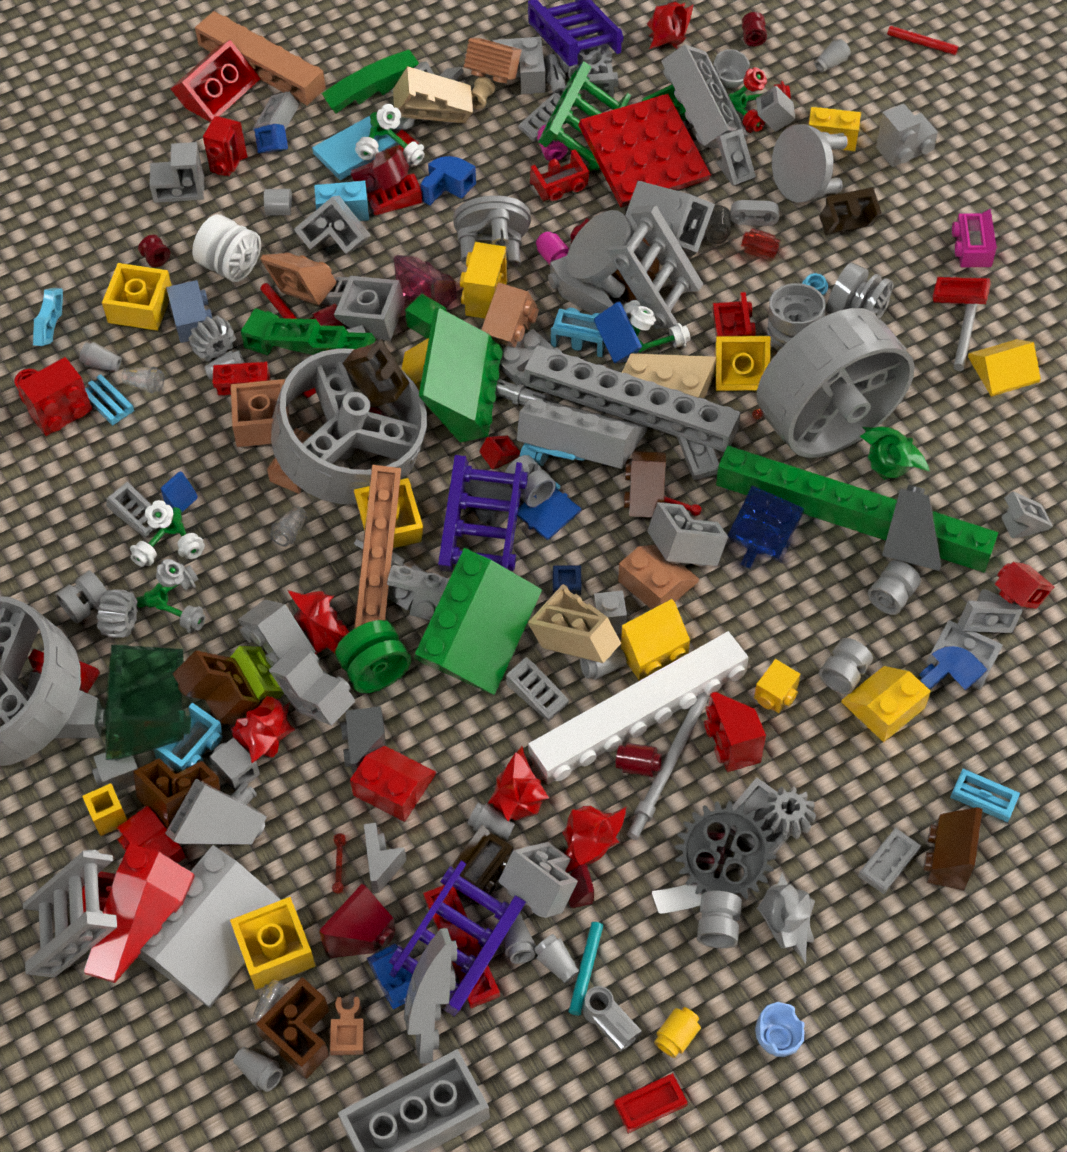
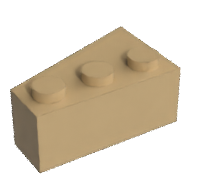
M407 66L393 89L394 108L399 109L401 118L466 123L473 113L471 85Z
M630 354L622 373H628L633 377L652 381L657 385L705 399L714 378L716 357Z
M564 584L560 586L528 622L542 648L604 663L621 644L608 617L591 604L587 605L584 603L579 595L572 594Z

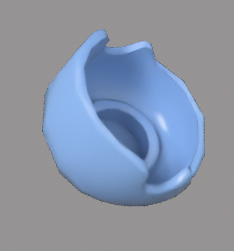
M775 1002L767 1005L760 1013L755 1027L756 1038L768 1054L776 1057H786L796 1053L804 1042V1022L797 1018L795 1008L792 1005Z

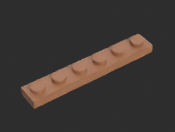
M372 465L354 629L367 622L385 620L389 587L387 580L391 569L401 468Z

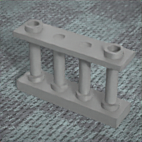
M656 205L638 206L631 212V216L638 227L628 243L621 246H610L606 251L640 305L653 311V316L656 319L653 324L655 329L670 328L676 326L677 323L671 310L683 292L699 291L703 286V282ZM645 237L650 248L640 262L634 252ZM657 257L662 268L652 282L646 272ZM669 277L674 287L664 301L659 291Z
M97 850L82 851L23 903V909L39 911L40 950L25 962L26 975L55 978L117 928L116 915L103 914L99 908L98 873L113 861L112 855L101 854ZM85 885L86 912L83 913L82 887ZM68 899H69V903H70V923H71L69 926H68V916H67V900H68ZM52 912H54L55 938H53Z

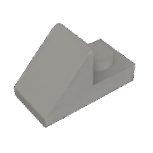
M742 128L717 136L716 139L722 159L716 162L731 185L755 178L756 175Z
M1014 491L1004 497L1009 508H1007V513L1002 516V520L1011 538L1043 532L1053 527L1042 504Z
M982 589L977 601L967 602L958 625L962 631L1012 633L1023 609L1015 603L1007 602L1004 598L989 590Z
M376 823L364 824L370 881L373 894L380 893L406 862L405 848L386 850L384 833L378 834Z

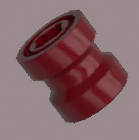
M759 12L747 13L741 21L743 40L748 46H760L767 40L764 15Z

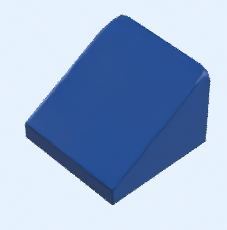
M271 124L254 129L258 154L288 149L284 125Z
M181 471L160 488L166 505H170L172 508L177 507L182 512L198 498L194 488Z

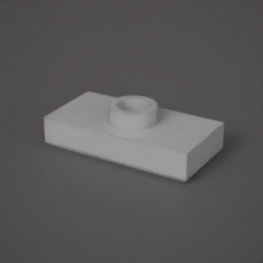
M894 828L861 869L858 876L882 894H885L918 853L921 845L897 828Z

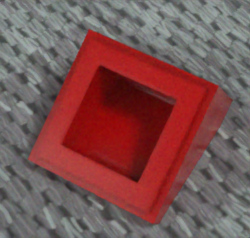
M508 435L487 437L479 451L491 469H497L520 457V451Z

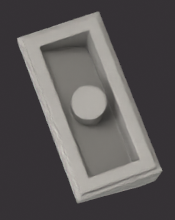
M290 91L270 97L253 130L271 124L284 125L286 130L299 107V103Z

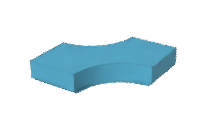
M62 288L44 290L41 310L38 316L34 318L33 345L44 346L53 342L55 325L58 318L62 315Z

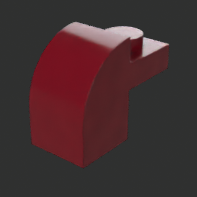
M398 144L376 153L373 162L351 170V176L354 181H365L367 194L380 188L384 191L405 178L409 165Z

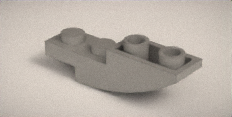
M447 928L440 929L421 955L412 975L405 1001L404 1021L408 1035H416L415 1047L419 1063L433 1062V1050L439 1049L438 1029H435V1021L440 1020L441 1017L440 1004H449L450 991L455 990V972L451 970V961L457 960L456 941H451Z

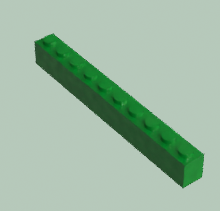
M728 445L718 466L716 486L752 497L759 493L782 503V507L885 541L887 539L897 499ZM932 511L940 559L985 573L999 532Z

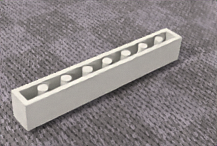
M728 631L528 743L529 758L547 784L555 780L562 781L571 774V771L580 766L590 765L596 760L597 756L606 751L612 752L616 750L625 740L641 736L648 727L655 723L661 724L667 721L673 713L680 709L690 708L696 703V697L701 693L705 692L707 695H710V693L717 692L725 683L739 680L747 671L749 657Z

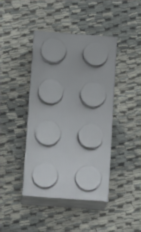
M458 1049L338 1112L341 1125L355 1152H429L490 1119L489 1106Z

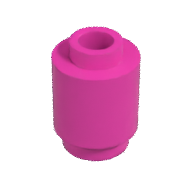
M543 125L538 130L537 140H539L546 125ZM552 140L547 147L539 143L542 153L548 161L552 159L561 160L568 151L567 146L560 141L555 142Z
M550 231L544 232L536 241L537 251L549 266L550 262L568 255L569 248L555 233Z

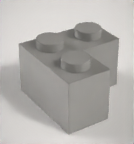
M541 37L493 40L496 43L521 49L516 77L520 78L521 94L545 93V66Z
M903 103L882 112L876 148L887 162L894 167L934 150L938 131L922 113L914 116Z
M197 142L171 144V162L150 163L149 186L154 203L204 200V173Z
M339 195L332 196L294 228L295 232L310 250L318 248L332 236L345 254L353 252L371 237L370 233Z
M657 502L647 530L665 560L672 564L691 563L701 567L706 565L718 566L728 539L727 534L718 522L693 520L684 506L679 504Z
M265 599L238 619L242 626L240 632L249 643L253 642L264 647L268 653L265 658L271 667L293 646L302 650L309 649L313 653L316 652L285 604Z
M293 646L269 672L297 712L332 726L355 702V699L349 692L351 687L343 678L332 677L323 671L318 665V657L311 650H302Z
M549 842L513 850L498 882L508 889L507 891L511 896L514 897L516 895L531 907L533 913L547 918L563 913L578 881L565 872L571 859Z

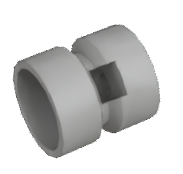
M520 456L507 467L505 473L515 474L516 462H520L523 464L524 472H528L526 489H521L520 498L528 506L536 507L549 499L556 487L555 481L544 470H541V466L531 456Z
M892 560L882 571L880 578L868 590V598L877 609L890 615H896L900 613L908 598L913 595L920 585V575L909 564L899 560Z
M90 570L75 580L76 585L68 584L55 593L64 611L77 624L91 615L92 608L98 610L100 598L106 592L102 582ZM80 593L86 603L83 604L76 594Z
M843 638L832 651L833 656L829 657L821 667L819 676L824 684L832 690L842 694H850L860 681L861 675L866 672L872 663L873 656L862 643L851 638Z
M709 891L702 894L700 904L702 918L699 920L697 932L699 943L720 949L732 948L738 944L740 925L737 921L740 920L742 900L739 896L725 891Z

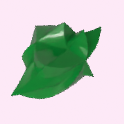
M882 426L875 428L862 427L865 433L859 437L870 445L868 461L871 462V469L877 472L883 480L898 478L911 467L930 472L924 456L912 444L913 438H908L893 428Z

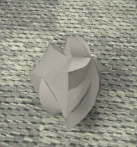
M782 873L778 884L771 886L767 890L763 900L756 909L766 920L779 946L782 949L792 947L806 964L807 942H814L810 928V915L815 900L809 897L807 892L795 889L791 884H788Z

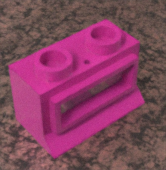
M991 209L983 213L958 214L957 222L952 223V237L957 239L955 242V257H959L960 267H992L997 246Z

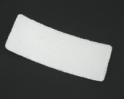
M694 882L690 885L652 891V895L658 912L662 914L700 906L701 896L707 890L703 889L699 894H696L695 891L698 884Z

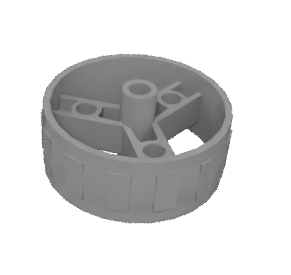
M850 308L837 311L805 327L778 351L760 379L757 388V403L769 424L783 442H786L797 455L807 458L830 455L861 440L862 438L859 436L865 433L862 427H878L891 415L901 403L913 380L915 369L913 358L906 351V347L874 312L864 308Z
M354 349L322 351L307 357L294 367L286 378L284 385H282L272 417L271 443L273 452L284 473L305 492L324 501L357 505L353 491L354 489L370 486L371 469H348L335 466L333 463L337 459L346 460L354 454L355 448L397 459L398 461L387 466L401 468L400 480L406 479L421 450V444L426 431L427 412L424 402L419 397V390L404 371V375L410 382L397 401L387 404L400 420L369 412L370 401L362 393L354 392L353 388H359L342 364ZM372 357L370 362L377 371L380 366L375 358ZM388 379L383 380L385 385L390 384V381ZM315 388L327 422L304 443H301L289 424L286 407L301 393Z
M0 596V717L6 723L0 727V766H6L28 759L47 746L59 734L69 720L77 702L81 684V672L76 650L59 628L26 603L11 597ZM38 629H40L44 642V663L41 677L30 697L27 694L28 687L21 683L18 678Z

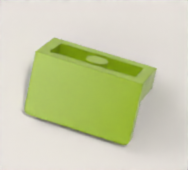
M239 646L230 657L235 658L259 702L266 696L280 699L284 692L269 672L272 667L266 660L263 649L257 646Z

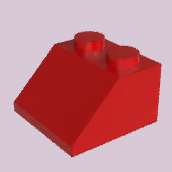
M384 745L365 756L351 777L350 783L353 796L405 822L435 777L436 771Z

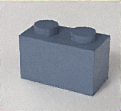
M197 280L166 287L180 343L189 341L188 338L192 335L190 329L196 328L198 322L202 323L207 316L212 319L210 309L205 310L204 308L205 305H209L205 289H199Z

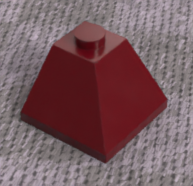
M361 884L319 930L325 954L329 958L374 954L381 946L386 947L392 941L396 929L393 917L371 891Z

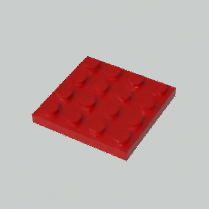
M668 94L580 119L578 126L620 208L629 205L637 181L676 191L708 181L711 176Z

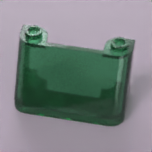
M111 644L106 691L105 760L119 761L182 741L184 734L190 735L191 716H186L185 710H182V693L173 675L185 662L183 649Z

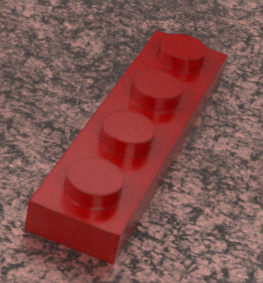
M445 885L423 893L429 910ZM452 887L443 902L467 917L456 889ZM435 913L432 919L437 931L447 928L451 941H456L458 950L467 956L472 954L477 957L481 950L480 945L477 944L478 940ZM451 961L460 983L465 973L461 971L462 967ZM488 965L466 999L470 1009L500 997V991Z

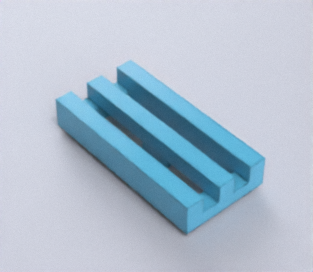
M100 374L96 377L97 381L91 380L88 382L89 386L85 389L91 405L113 426L131 414L134 408ZM100 387H103L124 408V410H122ZM95 392L117 415L111 414L91 393Z
M962 769L950 798L973 808H983L982 812L1008 822L1020 793ZM964 780H965V781H967V782H969V783H972V784H974V785H976V786H979V787H981V788H983V789L979 790V789H977V788H975V787H972V786H970V785H968V784H965V783H963V782H964ZM990 792H993V793H995V794H997V795H1000V796H1002V797H1004V798H1007V799L1010 800V802H1007V801H1005V800H1003V799H1000V798H998V797H996V796H993L992 793H990Z

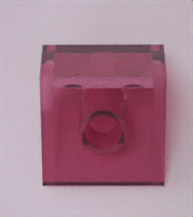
M396 255L393 258L396 280L400 281L403 295L413 302L422 293L447 308L457 298L456 281L450 275L443 274L429 262H424L416 256Z

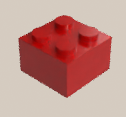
M66 357L18 382L29 415L45 436L60 430L65 425L78 418H82L93 410L82 377Z

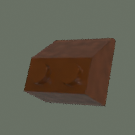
M975 807L943 813L939 815L936 825H930L927 842L933 843L931 853L926 852L923 870L928 871L927 883L965 890L975 867L983 808Z

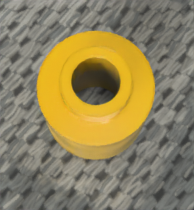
M683 1007L682 1010L674 1008L657 1031L658 1037L654 1041L655 1045L672 1058H676L678 1053L683 1054L701 1029L697 1023L699 1017L686 1007Z

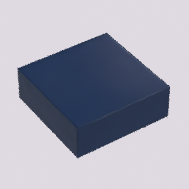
M581 565L553 566V594L564 584L572 594L581 595Z

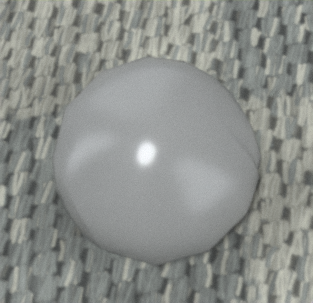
M726 49L717 54L713 67L725 88H737L744 83L743 78L750 67V62L743 53L733 49Z

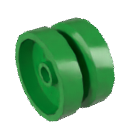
M375 620L356 627L344 636L335 650L338 662L342 669L347 672L348 679L353 688L359 693H372L392 685L407 672L412 662L410 653L405 645L399 641V635L393 625L386 620Z

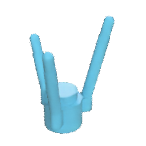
M524 443L520 452V456L529 455L541 466L546 463L548 455L570 460H585L573 454ZM556 483L555 488L559 490L560 485Z

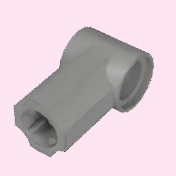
M595 986L588 990L582 1008L585 1019L595 1024L620 1052L627 1049L642 1031L614 1001L610 990L602 986ZM600 1000L606 1005V1008L600 1011L595 1010L591 1007L590 1002Z

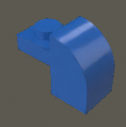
M452 156L440 157L431 161L428 164L429 176L422 180L420 186L422 201L431 205L445 190L462 199L476 184L475 166L461 158Z
M949 646L932 653L939 661V664L935 667L931 663L919 676L922 678L920 681L931 690L950 673L967 690L988 670L968 650Z
M396 944L367 957L374 976L392 1009L405 1004L413 975L402 967L395 978L389 975L393 968L389 961L399 947Z

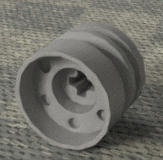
M849 263L841 272L831 291L827 303V313L832 314L850 308H864L874 312L880 319L888 306L893 289V281L887 278L882 280L881 275L874 274L867 282L868 269L855 263Z
M799 283L781 286L773 292L769 301L767 336H771L770 344L772 347L779 351L805 327L824 317L825 299L821 292L812 286Z

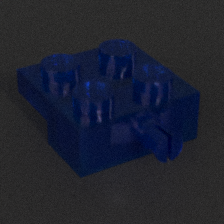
M751 486L728 534L730 541L747 549L740 565L746 566L747 569L751 570L757 554L764 555L781 563L793 540L792 535L803 515L804 508L755 486Z

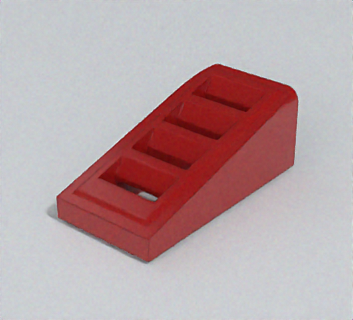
M413 173L406 175L399 183L384 191L380 188L367 194V199L375 216L422 203V193L416 176ZM382 199L383 203L379 205L378 200Z

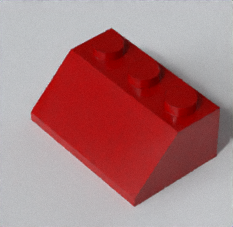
M228 40L217 46L174 84L170 90L187 110L211 122L214 116L222 115L260 80V77L233 42Z

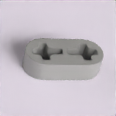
M738 200L731 205V220L738 225L772 226L779 220V206L772 201Z

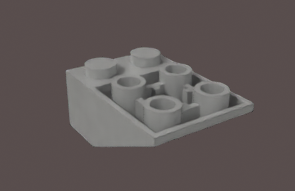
M637 181L625 214L633 230L635 231L638 227L631 216L633 209L638 206L656 205L685 254L689 257L694 256L699 250L715 204L687 193Z

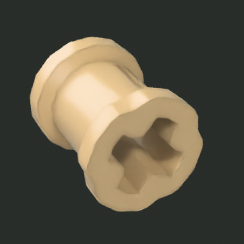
M478 77L474 82L475 87L471 91L472 107L477 110L485 107L487 104L486 99L495 91V85L490 79Z

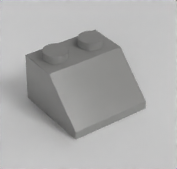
M350 276L334 313L335 318L349 328L363 325L365 332L372 333L376 340L391 341L405 304L400 281Z

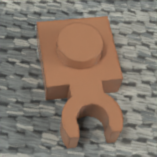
M337 997L335 1006L340 1019H331L330 1054L364 1055V1019H355L361 1011L360 1000L358 997H354V1006L347 1010L343 1008L342 998Z

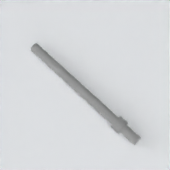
M705 692L696 697L697 701L691 706L644 801L639 802L634 812L636 817L627 832L629 838L638 840L646 822L651 821L656 811L654 806L710 697Z

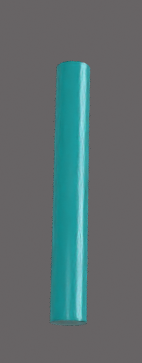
M591 922L568 1011L572 1015L580 1016L603 930V924L599 922Z

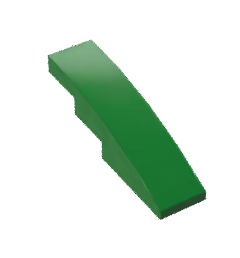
M410 49L363 67L321 94L334 113L337 114L354 100L360 105L378 91L385 95L396 86L407 66L415 68L419 62Z
M271 318L263 341L266 344L291 351L315 355L319 352L333 349H358L373 344L376 338L372 333L348 332L344 326H321L316 319Z

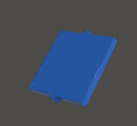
M555 488L551 497L538 506L530 507L526 503L521 505L517 516L528 524L529 529H534L548 541L579 514L581 508L568 498L567 493H561Z

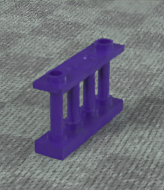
M538 0L528 1V23L568 66L578 64V54L580 51L608 44L616 54L621 53V43L624 40L622 30L591 0H575V2L551 8L544 7ZM572 12H577V13H578V14H576V15H572V16H568V17H564V18H560V19H556V18H555L556 16H560V15H564V14H568V13H572ZM585 22L588 23V25L570 30H567L565 28ZM595 33H597V34L599 35V36L592 37V38H588V39H584V40H581V41H577V40L575 39V38H579V37H583V36H587V35H591V34H595Z
M455 455L438 561L441 571H453V564H457L462 553L460 548L456 547L457 538L462 537L463 534L505 539L503 556L484 553L477 554L496 562L509 571L515 570L516 554H512L517 515L521 489H526L528 472H524L522 463L516 462L515 474L472 469L466 456ZM471 480L513 485L511 501L468 496V493H465L466 482L470 483ZM471 507L509 512L507 528L464 523V520H460L461 511Z
M460 861L456 869L451 866L448 868L440 883L445 885L406 948L404 949L399 946L389 961L393 965L389 975L395 978L401 967L412 974L414 973L418 961L410 957L409 954L418 940L428 945L435 936V934L426 929L435 913L477 939V944L482 946L477 957L472 954L467 956L457 949V960L452 961L462 967L461 971L465 973L460 984L455 982V990L450 991L449 1004L444 1008V1011L454 1017L463 1006L526 903L516 895L510 903L506 901L501 903L460 876L466 866V863ZM454 887L495 914L494 917L499 920L495 928L491 930L487 927L485 930L445 904L443 901L451 888Z

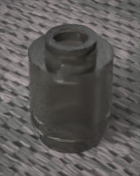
M715 205L705 230V235L709 242L722 244L727 241L731 233V212L725 206Z

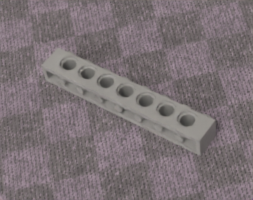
M537 345L524 368L525 386L678 437H683L689 441L709 446L725 452L727 445L731 446L739 429L741 412L731 407L721 406L704 398H697L682 393L676 389H669L652 381H645L628 373H621L606 368L600 364L596 365L579 357L557 352L552 348Z

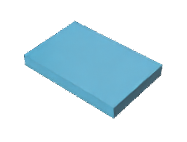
M370 116L312 147L313 154L339 180L351 175V170L372 162V160L361 159L355 151L356 143L362 137H369L371 128ZM387 134L374 137V140L379 145V152L398 145Z

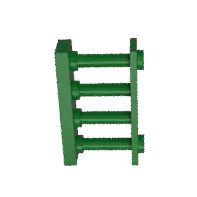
M583 61L572 73L538 143L547 147L554 140L555 142L560 141L571 150L576 149L578 154L588 161L586 167L590 173L593 169L598 170L600 168L592 151L564 133L562 125L567 123L582 134L578 126L580 120L572 115L571 107L576 106L590 117L602 113L583 100L579 91L584 89L612 110L628 106L631 95L627 93L619 102L589 81L590 78L587 75L591 66Z

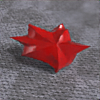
M671 2L664 6H656L652 18L647 22V25L653 31L649 35L653 39L649 49L657 48L666 43L671 44L677 49V45L682 44L686 39L684 36L692 16L693 5L684 8L685 3L680 5L677 2Z
M287 590L298 607V611L293 617L302 631L307 633L310 643L316 651L315 655L326 648L335 654L338 643L349 631L342 620H337V611L330 606V601L334 596L324 594L322 591L301 594Z
M266 696L259 707L247 712L246 718L237 719L235 726L232 727V734L244 749L250 751L251 763L255 762L262 755L273 758L278 753L279 741L295 730L287 720L290 702L282 707V704L277 699Z
M523 746L513 755L505 769L497 776L495 791L488 801V804H493L494 809L505 815L508 822L510 819L517 821L537 815L542 801L549 798L540 785L541 780L534 776L527 762Z
M582 806L577 810L572 809L566 828L562 832L568 845L564 854L571 859L565 870L566 873L576 869L579 865H588L598 861L610 847L620 843L616 836L622 827L626 807L614 813H605L592 806Z

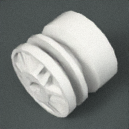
M215 214L202 224L196 234L192 254L194 261L211 271H216L220 276L226 277L232 282H239L246 278L257 263L261 250V239L256 232L237 225L235 221L223 215Z

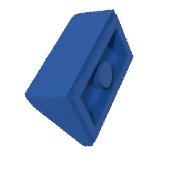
M616 302L594 318L597 329L614 363L627 362L630 354H637L642 348L621 302Z

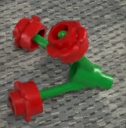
M754 67L746 71L743 78L744 86L728 95L735 110L744 116L742 123L748 133L758 132L765 125V121L758 116L756 109L748 112L744 109L748 101L756 100L757 97L762 95L746 96L744 92L747 90L752 92L761 91L764 89V85L767 84L765 73L761 69ZM780 81V84L773 85V87L777 86L791 99L789 85H784L783 81Z

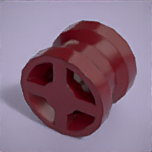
M148 235L138 245V252L146 258V262L151 267H160L170 258V249L163 244L157 235Z

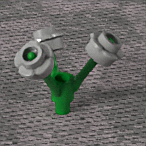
M171 559L163 560L156 569L157 585L152 590L146 591L143 596L136 598L137 606L139 608L146 606L148 608L156 607V609L179 616L180 626L187 629L188 633L200 630L206 619L202 607L189 605L184 611L167 605V593L180 584L185 591L191 587L196 588L194 582L199 580L190 565L185 568L183 564L174 562Z

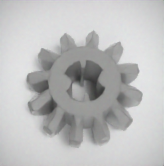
M217 315L212 319L207 316L205 321L202 323L198 322L196 328L190 329L192 335L188 338L194 353L207 362L212 358L217 359L222 354H226L228 349L233 348L232 342L236 339L229 322Z
M120 589L106 590L104 596L100 598L96 618L98 619L97 627L102 635L111 638L129 637L131 631L134 630L138 609L136 608L137 599L132 592Z
M781 786L777 794L771 792L768 795V802L763 805L762 811L766 814L764 816V825H772L770 829L772 830V835L779 831L782 832L783 840L788 837V834H792L796 840L800 837L801 832L807 834L811 829L810 824L814 823L816 814L813 812L815 807L814 801H806L808 797L806 791L799 795L796 794L795 786L790 789V792H786ZM786 811L792 812V815L786 814Z

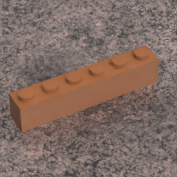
M213 11L195 27L199 46L212 52L217 46L231 40L260 77V80L283 93L290 91L296 100L305 105L310 104L326 89L324 73L319 67L313 66L301 57L295 56L284 50L281 46L266 40L263 36L251 32L245 26L231 21L226 16Z

